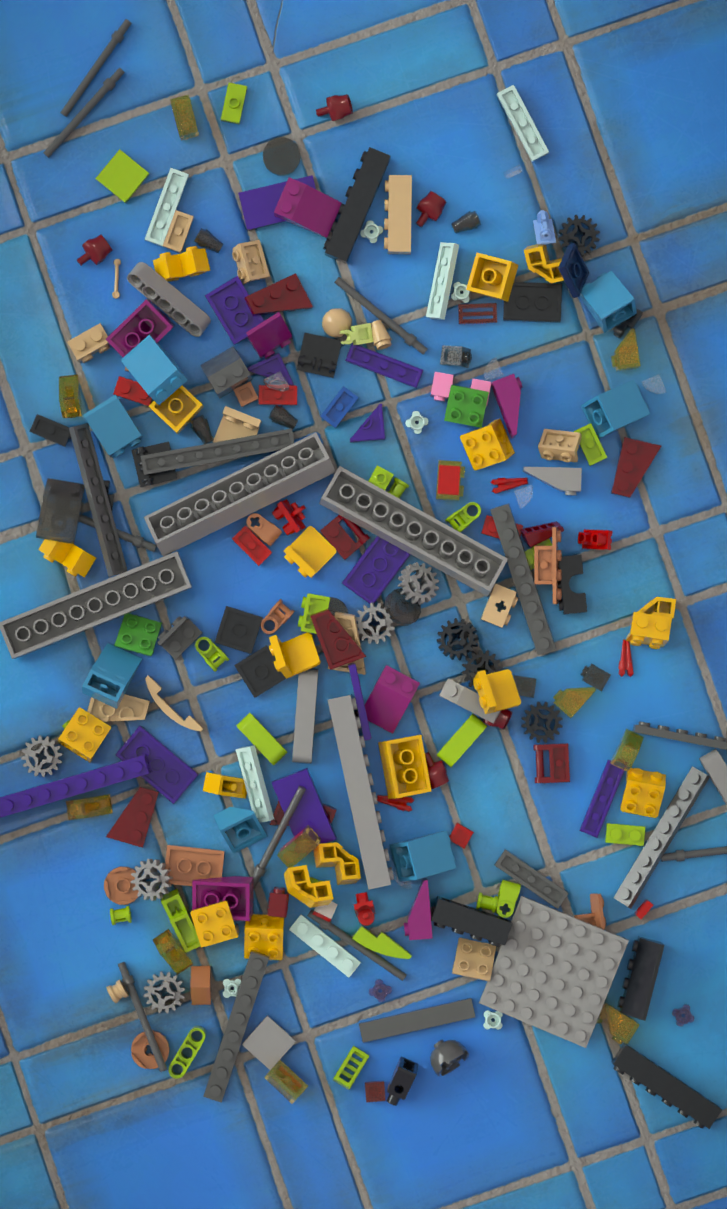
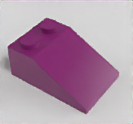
M289 177L275 208L274 216L328 238L342 203Z
M146 299L105 340L124 357L148 335L158 343L175 325L153 302Z
M279 312L246 332L248 340L260 359L262 357H265V359L275 354V349L288 346L291 343L290 340L293 339Z
M514 374L493 381L491 384L511 439L517 435L520 390L523 388L520 378H516Z
M386 665L365 703L368 721L393 734L420 683Z
M230 876L193 880L192 910L227 901L233 920L250 921L253 916L254 877Z
M423 878L407 917L408 922L404 923L405 936H409V940L433 939L427 878Z

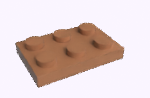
M167 845L165 869H170L171 871L168 873V876L173 877L168 883L192 886V881L196 879L222 877L225 851Z

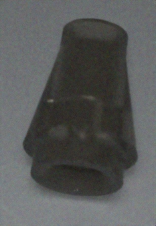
M469 211L451 224L457 234L477 229L481 222L476 211Z
M201 228L194 240L197 246L219 253L223 246V243L207 229Z
M275 405L268 417L273 423L292 428V430L298 422V419L293 417L284 407H279L278 405Z
M201 415L190 421V428L203 444L214 440L207 418Z

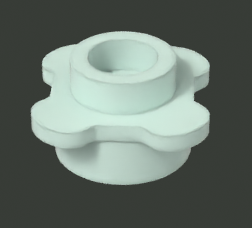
M367 221L364 230H361L360 234L361 237L369 239L371 243H376L379 234L383 233V228L374 224L373 221Z
M460 282L454 283V293L451 294V298L454 301L462 300L464 303L469 302L470 291L466 290L467 285Z
M414 411L412 417L406 420V426L411 427L416 434H420L422 428L428 424V419L423 418L418 411Z
M225 979L223 981V996L225 998L230 996L236 997L241 980Z
M486 1010L483 1014L485 1017L484 1028L487 1030L490 1028L501 1029V1017L503 1014L499 1011L490 1012Z

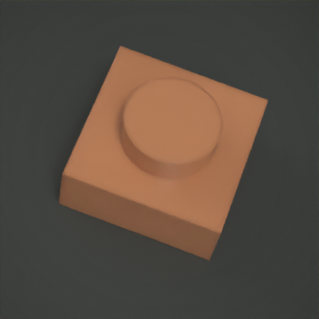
M251 381L233 389L241 407L259 400Z

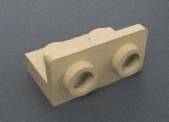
M260 240L240 243L233 247L232 256L234 261H236L237 274L242 284L270 277Z
M101 323L67 342L77 361H82L83 363L91 360L93 354L97 352L101 354L110 349V344L105 340L108 336Z
M544 429L538 445L541 458L564 462H578L577 451L582 438L581 433Z

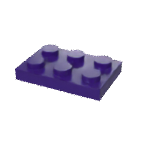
M238 276L205 295L234 345L248 338L246 332L264 322L261 315L253 316L244 299L249 294Z

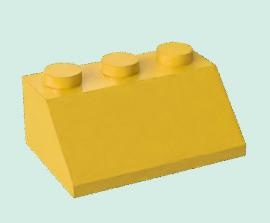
M422 735L378 742L388 799L432 791Z

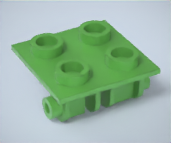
M451 385L444 421L482 428L489 392Z
M133 614L124 615L114 646L146 656H152L162 623Z

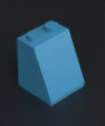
M612 271L602 273L592 283L584 284L580 298L604 333L637 314L635 299Z
M150 335L121 359L122 363L146 393L158 405L188 380L173 358Z
M635 380L599 394L581 405L598 439L650 414L648 405L644 401Z
M116 395L83 415L110 457L114 455L116 458L125 452L123 449L129 445L132 448L141 442L140 439L143 436Z
M447 831L436 832L389 845L399 882L418 880L456 868V860L451 850V840Z

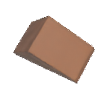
M191 966L190 989L192 1005H211V966Z

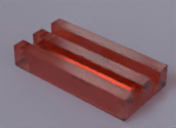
M497 303L458 304L459 324L497 323ZM493 308V311L462 312V309ZM464 316H493V318L463 319Z

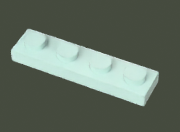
M512 85L498 92L497 97L531 162L547 155L549 151L515 86Z
M170 168L145 241L163 247L189 174Z
M440 242L427 308V318L445 320L459 245L456 243Z
M255 745L236 749L252 811H254L260 823L273 820L274 816Z
M302 914L289 929L347 977H350L361 963Z

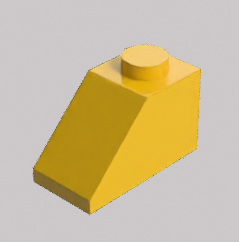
M206 772L203 791L246 799L247 791L243 778Z

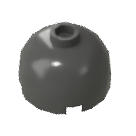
M440 1040L434 1045L435 1049L431 1053L430 1062L437 1076H440V1074L444 1076L459 1067L460 1060L463 1059L465 1061L469 1053L456 1040H447L445 1042Z

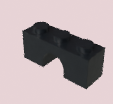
M582 555L562 556L561 561H558V569L562 570V579L558 581V588L562 589V599L558 600L559 611H563V615L587 612L586 594L574 593L569 587V581L572 576L583 574Z

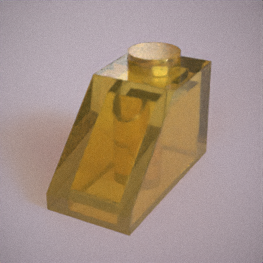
M635 328L630 329L613 352L614 356H611L612 367H616V372L636 369L641 366Z
M78 374L59 376V402L62 418L82 416Z
M594 687L567 688L563 691L560 689L553 696L555 699L553 704L569 718H572L596 689Z
M626 729L610 763L625 771L631 769L640 750L643 737Z
M110 794L66 801L69 820L113 813Z
M169 929L153 939L160 955L177 975L193 965L192 960Z
M605 1002L603 1006L609 1032L613 1035L612 1039L619 1044L623 1042L628 1044L639 1027V1023Z

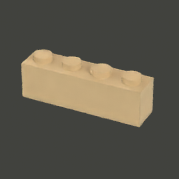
M389 175V180H385V192H389L388 199H385V211H388V218H384V230H388V238L384 237V249H388V254L411 255L412 175Z

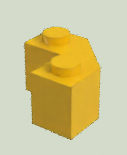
M535 244L524 249L527 266L530 271L539 274L550 283L564 281L558 269L562 258L550 261L546 245Z
M197 246L188 247L186 252L177 255H171L170 252L162 253L159 255L160 258L153 260L155 271L168 282L187 276H198L210 271L206 249H197Z
M51 530L38 549L44 553L43 558L52 563L54 560L58 561L68 568L66 570L68 573L75 577L79 574L85 578L96 560V557Z
M655 597L637 612L674 618L676 599Z
M322 843L313 849L316 868L335 866L337 885L356 884L361 879L359 860L354 855L351 856L339 843Z
M307 865L290 867L285 871L284 878L287 892L308 907L329 905L334 899L330 880L311 883Z

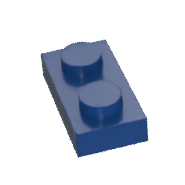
M343 386L320 417L336 428L359 397Z

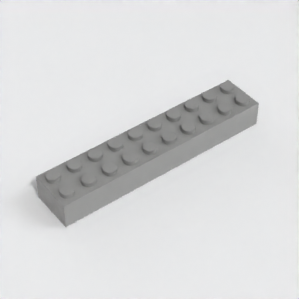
M314 433L145 516L144 519L158 549L164 557L336 471L317 433Z
M341 466L337 469L319 503L485 596H488L508 560V558Z
M176 551L0 622V630L11 658L16 659L193 587L179 552Z
M351 695L328 699L368 890L391 885V880H394L392 867L388 868L386 862L390 861L388 848H383L382 842H386L384 830H380L378 823H382L380 811H375L374 804H378L376 793L371 792L370 788L374 783L372 774H367L366 767L370 765L367 754L363 755L362 748L366 747L363 735L359 736L358 729L361 728L360 718L355 717L354 710L357 709L356 700L351 698Z

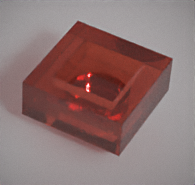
M384 1081L365 1082L366 1102L386 1101Z

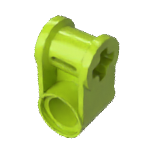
M470 502L446 518L445 521L449 522L453 529L462 532L480 516L481 508L477 503ZM474 505L478 508L477 515H468L467 508Z
M204 636L196 641V650L214 672L217 671V668L222 663L230 660L210 638ZM201 640L209 642L208 650L203 651L199 648L198 644Z
M502 879L496 913L500 917L507 918L513 914L521 884ZM506 903L507 908H510V910L502 914V910H499L500 906H504Z

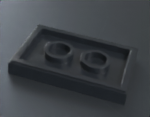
M514 282L509 301H504L503 321L560 323L562 284Z

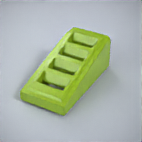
M353 1046L332 1080L349 1090L369 1055ZM354 1053L362 1058V1062L352 1057V1054ZM348 1061H352L359 1067L356 1069L352 1065L348 1064ZM345 1067L354 1072V1075L349 1074L343 1069ZM340 1074H342V1075H344L345 1077L349 1078L350 1081L347 1082L346 1080H344V1079H342L341 1077H339Z

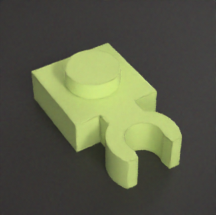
M371 323L351 326V331L341 330L339 332L340 334L347 335V339L341 341V344H351L353 342V345L373 342Z

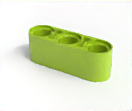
M250 712L236 725L272 765L277 764L288 753Z
M472 714L436 755L451 768L486 729L487 725L475 714Z
M194 1026L189 1031L169 1066L168 1071L171 1077L179 1079L186 1073L206 1038V1031L203 1027ZM200 1031L202 1039L195 1040L192 1037V1033ZM188 1047L192 1049V1056H184L182 1053L183 1048ZM173 1065H181L183 1071L175 1073L172 1069Z

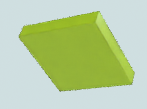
M119 149L95 179L126 204L149 176V173Z

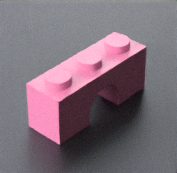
M440 372L434 373L430 395L434 397V400L445 402V399L449 398L454 375ZM472 379L470 388L490 393L491 382Z

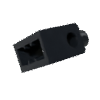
M402 1056L400 1057L388 1085V1103L397 1106L400 1099L405 1100L417 1075V1063Z

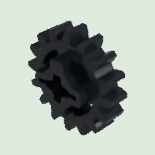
M577 215L574 216V220L570 217L567 218L568 224L562 223L561 226L564 230L560 229L558 232L562 234L558 241L564 242L561 248L568 247L569 242H573L576 244L581 257L584 256L585 251L590 254V248L596 249L597 247L594 242H599L600 240L596 237L600 233L598 230L595 231L597 224H591L592 218L586 221L585 215L581 219H578ZM581 224L587 226L589 230L583 228ZM573 225L574 230L566 234L568 228ZM577 230L580 233V235H584L581 238V242L578 239V237H574L577 233ZM592 238L591 242L585 247V240Z
M455 618L454 623L448 620L447 627L441 626L443 632L437 633L441 637L437 639V643L441 644L438 648L440 651H444L445 657L450 654L451 660H454L455 656H457L460 661L463 655L469 658V652L475 653L472 648L478 647L477 642H475V640L479 639L478 635L475 634L477 632L476 628H472L471 622L466 624L465 619L459 622ZM468 634H470L469 643L467 642V637L469 636ZM448 636V637H449V641L447 642V645H446V637Z
M478 650V655L471 653V659L465 658L468 663L462 664L466 670L462 671L461 674H466L467 677L464 678V681L469 680V687L474 684L469 670L473 671L476 675L479 672L477 668H480L484 661V666L487 670L486 675L498 672L503 667H498L500 659L494 660L496 654L489 656L488 650H486L485 654ZM482 657L481 662L477 665L471 664L475 659ZM489 660L494 664L495 670L490 669L488 665Z
M537 702V707L531 704L530 711L524 710L527 716L521 717L525 721V724H522L521 727L527 728L524 734L530 733V740L536 737L537 743L540 742V739L547 743L548 737L554 740L553 734H560L557 728L563 727L559 724V721L563 720V718L557 717L560 711L554 712V705L547 707L548 703L544 702L543 706H541L540 702ZM544 709L550 713L542 715L538 710ZM533 714L534 722L529 726V719ZM537 715L542 719L546 718L545 727L547 730L543 726L537 725L539 723ZM554 719V728L551 730L550 722ZM538 729L543 730L546 735H537L534 731Z

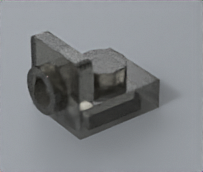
M442 345L441 365L469 368V363L472 360L471 349L462 346Z
M592 663L589 667L585 665L580 674L583 676L581 681L599 691L603 690L611 674Z
M513 675L519 696L534 698L536 679Z

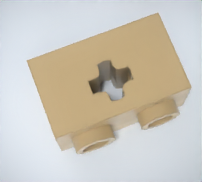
M495 583L480 620L503 628V625L507 626L511 615L508 614L511 607L515 608L519 598L516 597L517 592ZM502 601L504 602L505 610L502 609L498 612L495 604H499Z

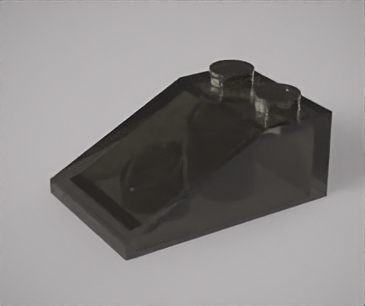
M47 479L36 538L74 544L85 501L84 484Z

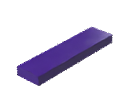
M353 343L345 360L348 363L416 389L423 373L422 369L362 346L353 345Z
M350 663L348 667L364 741L371 740L372 737L356 663Z
M607 760L579 831L598 838L626 769L625 766Z

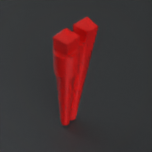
M527 478L492 479L491 483L493 485L498 484V487L493 488L492 492L496 494L528 484Z
M624 639L618 674L622 677L625 674V670H627V675L631 677L634 673L629 641Z
M377 795L378 802L396 807L401 811H412L411 806L407 805V803L414 802L412 797L388 799V796Z

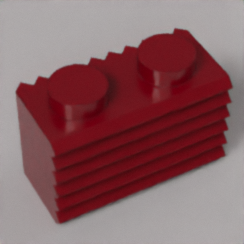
M274 887V890L269 893L267 914L268 916L286 918L289 893L286 891V888Z

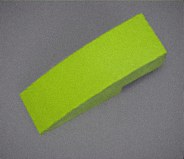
M178 888L168 894H164L161 903L185 953L200 947L193 920Z
M361 925L352 936V939L374 952L402 959H410L412 957L411 953L383 931L378 936H375Z

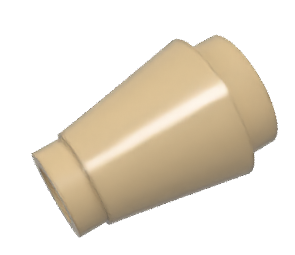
M376 320L372 322L371 329L374 346L377 347V350L390 347L392 339L382 321Z

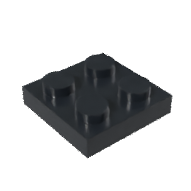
M226 606L215 643L252 654L263 617Z
M267 645L234 665L254 698L286 679L281 671L278 672L274 665L276 659L272 656Z

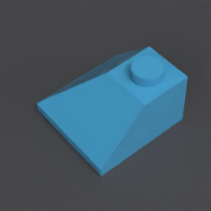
M229 807L213 815L221 834L233 854L268 837L254 811Z

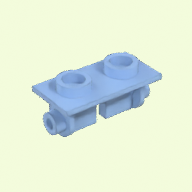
M541 210L537 214V220H533L537 245L556 243L552 219H549L546 211Z

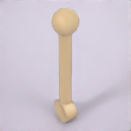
M115 259L113 262L115 265V286L112 296L118 299L120 297L118 281L121 261L120 259Z

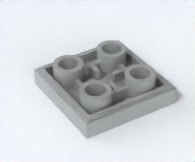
M267 1015L242 1045L271 1070L293 1046L296 1040Z

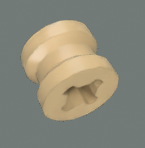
M121 980L116 981V984L113 986L109 985L106 987L115 1004L121 998L129 996Z

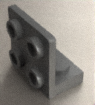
M179 616L172 623L174 627L170 631L165 630L158 636L160 640L157 643L175 660L203 633L187 616L183 618Z

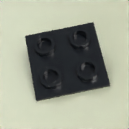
M304 333L296 370L334 378L341 340Z
M169 442L138 447L132 450L140 487L178 479L175 469L143 474L140 456L170 451Z

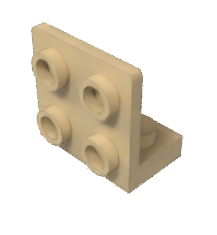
M225 406L213 443L257 435L262 421Z

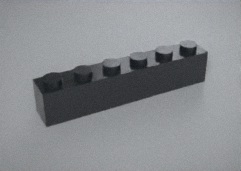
M369 147L368 152H363L360 160L363 164L354 173L353 179L355 182L353 187L349 186L345 196L348 197L346 204H341L338 211L340 218L338 222L334 221L331 232H333L331 239L327 238L323 249L326 250V256L342 263H347L390 162V155Z
M623 1043L611 1061L615 1065L614 1070L622 1075L624 1072L631 1076L629 1080L638 1086L640 1083L647 1087L645 1090L653 1096L658 1094L663 1098L661 1100L669 1107L672 1105L679 1108L678 1113L686 1118L691 1116L695 1119L693 1123L702 1129L704 1127L710 1129L722 1111L718 1105L625 1043Z

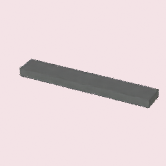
M467 998L359 1023V1028L364 1043L474 1018L475 1013L472 999Z

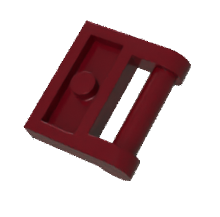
M340 515L320 530L344 560L371 538L357 524ZM344 520L360 539L358 542L355 543L340 526V521Z
M568 743L533 745L534 751H536L537 777H535V783L570 782ZM543 750H549L550 777H544Z

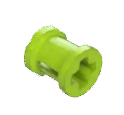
M395 477L393 485L387 492L400 499L405 489L409 488V485Z
M479 892L476 909H488L495 913L498 896H486Z
M130 906L116 910L110 908L112 925H116L119 922H132Z

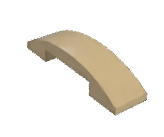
M149 675L145 678L151 696L167 716L186 728L200 732L204 729L191 715L184 720L158 695L163 688Z

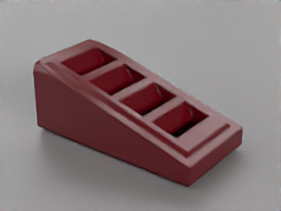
M556 521L520 529L524 542L529 547H533L552 537V527L558 526V531L561 532L564 531V528Z

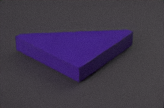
M279 353L247 368L252 373L294 386Z
M382 404L377 406L350 438V443L385 440Z

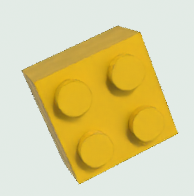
M476 253L466 290L508 302L519 265L512 261Z
M181 386L160 405L153 401L148 407L172 430L179 434L204 406L185 387Z

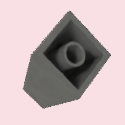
M234 347L227 349L200 365L219 399L234 391L233 389L252 380L251 374Z

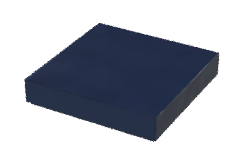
M573 243L568 245L558 269L572 297L576 298L580 296L589 271L576 244Z

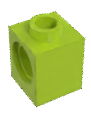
M377 465L368 482L386 491L394 474Z

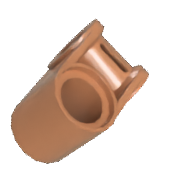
M257 513L249 515L246 520L247 527L270 547L282 534L278 527ZM257 517L260 526L255 525L252 527L250 519H256Z
M282 599L273 606L261 622V629L267 635L274 634L295 612L284 605ZM265 622H274V630H265Z

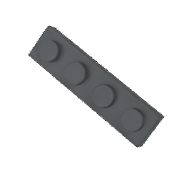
M506 849L494 864L557 909L569 894Z

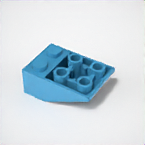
M107 643L91 668L82 686V693L117 709L142 658Z

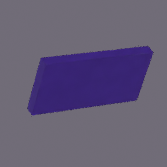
M313 175L294 179L316 189ZM287 181L238 193L247 231L287 222L274 216L275 208Z
M376 536L342 584L369 604L371 602L375 603L411 554Z
M142 726L135 730L115 754L122 761L146 754L151 773L141 777L173 804L199 775Z
M308 768L272 781V786L284 814L298 787L303 786L306 788L288 823L294 837L303 830L302 834L295 839L300 852L312 849L318 844L336 840L337 837Z

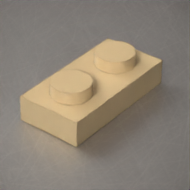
M175 210L163 247L182 253L194 216Z

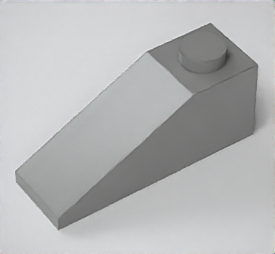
M523 467L524 473L560 492H565V495L576 496L577 492H581L582 468Z
M447 679L439 695L493 724L501 712L497 711L485 715L484 709L479 702V694L450 679Z

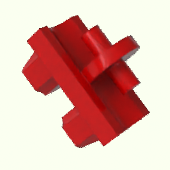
M287 499L277 504L278 507L272 514L277 520L285 516L288 523L282 528L286 535L294 532L297 533L306 528L302 522L306 518L302 513L306 509L304 505L298 507L296 502L290 504Z
M584 530L578 533V544H582V549L611 550L610 544L612 543L611 536L613 531Z
M367 892L356 894L357 904H354L356 917L361 925L369 926L374 922V914H376L373 900L369 901Z

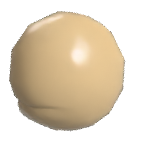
M342 308L329 310L322 319V327L325 333L335 338L344 336L345 334H340L339 332L341 330H350L352 326V318L349 312Z

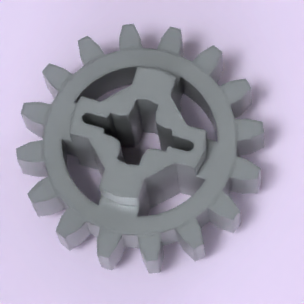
M418 562L412 565L409 564L406 566V569L401 571L402 575L398 577V580L402 581V583L398 587L403 588L400 592L401 594L407 595L405 600L411 598L412 604L418 601L419 605L424 602H429L431 598L436 596L435 591L439 590V587L435 586V584L439 580L434 579L437 573L430 572L431 566L426 569L425 563L419 566Z
M371 602L370 608L364 605V611H357L360 617H355L356 621H358V633L363 635L361 640L368 638L369 644L372 640L379 644V639L385 642V636L391 637L392 635L389 630L395 629L391 623L396 620L390 618L393 612L387 613L388 606L381 608V603H378L377 607H375L374 603ZM377 611L383 613L386 618H381ZM369 612V619L362 621L364 615ZM373 615L375 620L380 622L377 625L376 631L374 626L370 625V622L373 621ZM387 625L385 632L380 635V628ZM368 628L372 632V635L366 633L364 629Z
M41 735L38 737V741L33 737L31 738L32 744L26 742L25 745L28 748L22 749V752L26 753L25 756L21 757L22 760H26L23 767L29 766L28 773L35 771L36 777L39 773H41L42 777H46V772L52 775V769L59 770L57 763L63 762L59 759L60 756H63V753L58 752L61 746H55L56 740L50 742L49 736L43 740ZM42 743L40 749L32 750L35 745ZM49 746L53 749L55 756L49 752ZM44 751V755L47 756V758L43 759L42 762H40V757H38V754ZM30 757H33L35 766L31 763ZM45 763H53L49 768L42 769Z
M147 859V862L141 861V866L134 867L137 872L131 873L135 877V880H132L131 883L136 885L133 891H139L138 897L144 895L143 900L150 899L151 901H156L157 898L162 899L163 894L169 893L166 888L172 887V884L168 883L169 880L173 879L172 876H168L171 870L165 869L166 863L160 864L158 859L154 861L153 859ZM150 878H157V880H154L153 882L146 881Z
M160 971L159 977L153 974L154 980H147L150 985L144 986L148 993H145L143 996L149 998L146 1004H153L152 1010L157 1007L158 1013H161L162 1009L169 1013V1008L175 1011L176 1004L181 1006L182 1002L179 999L185 998V995L181 994V992L185 991V987H180L183 981L176 980L177 974L171 977L170 971L167 975ZM164 980L160 986H154L157 981ZM171 982L174 983V985L177 988V991L172 989L170 985ZM167 988L169 994L163 997L162 992H159V990ZM152 994L157 996L159 999L158 1003L154 1000ZM168 999H175L172 1003L165 1005Z

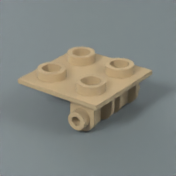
M459 938L452 974L490 982L496 946Z

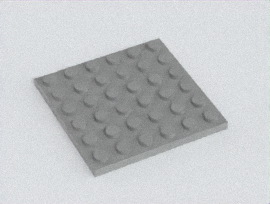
M521 896L511 921L512 926L506 944L500 948L492 969L490 982L487 981L479 1003L587 1048L629 940Z

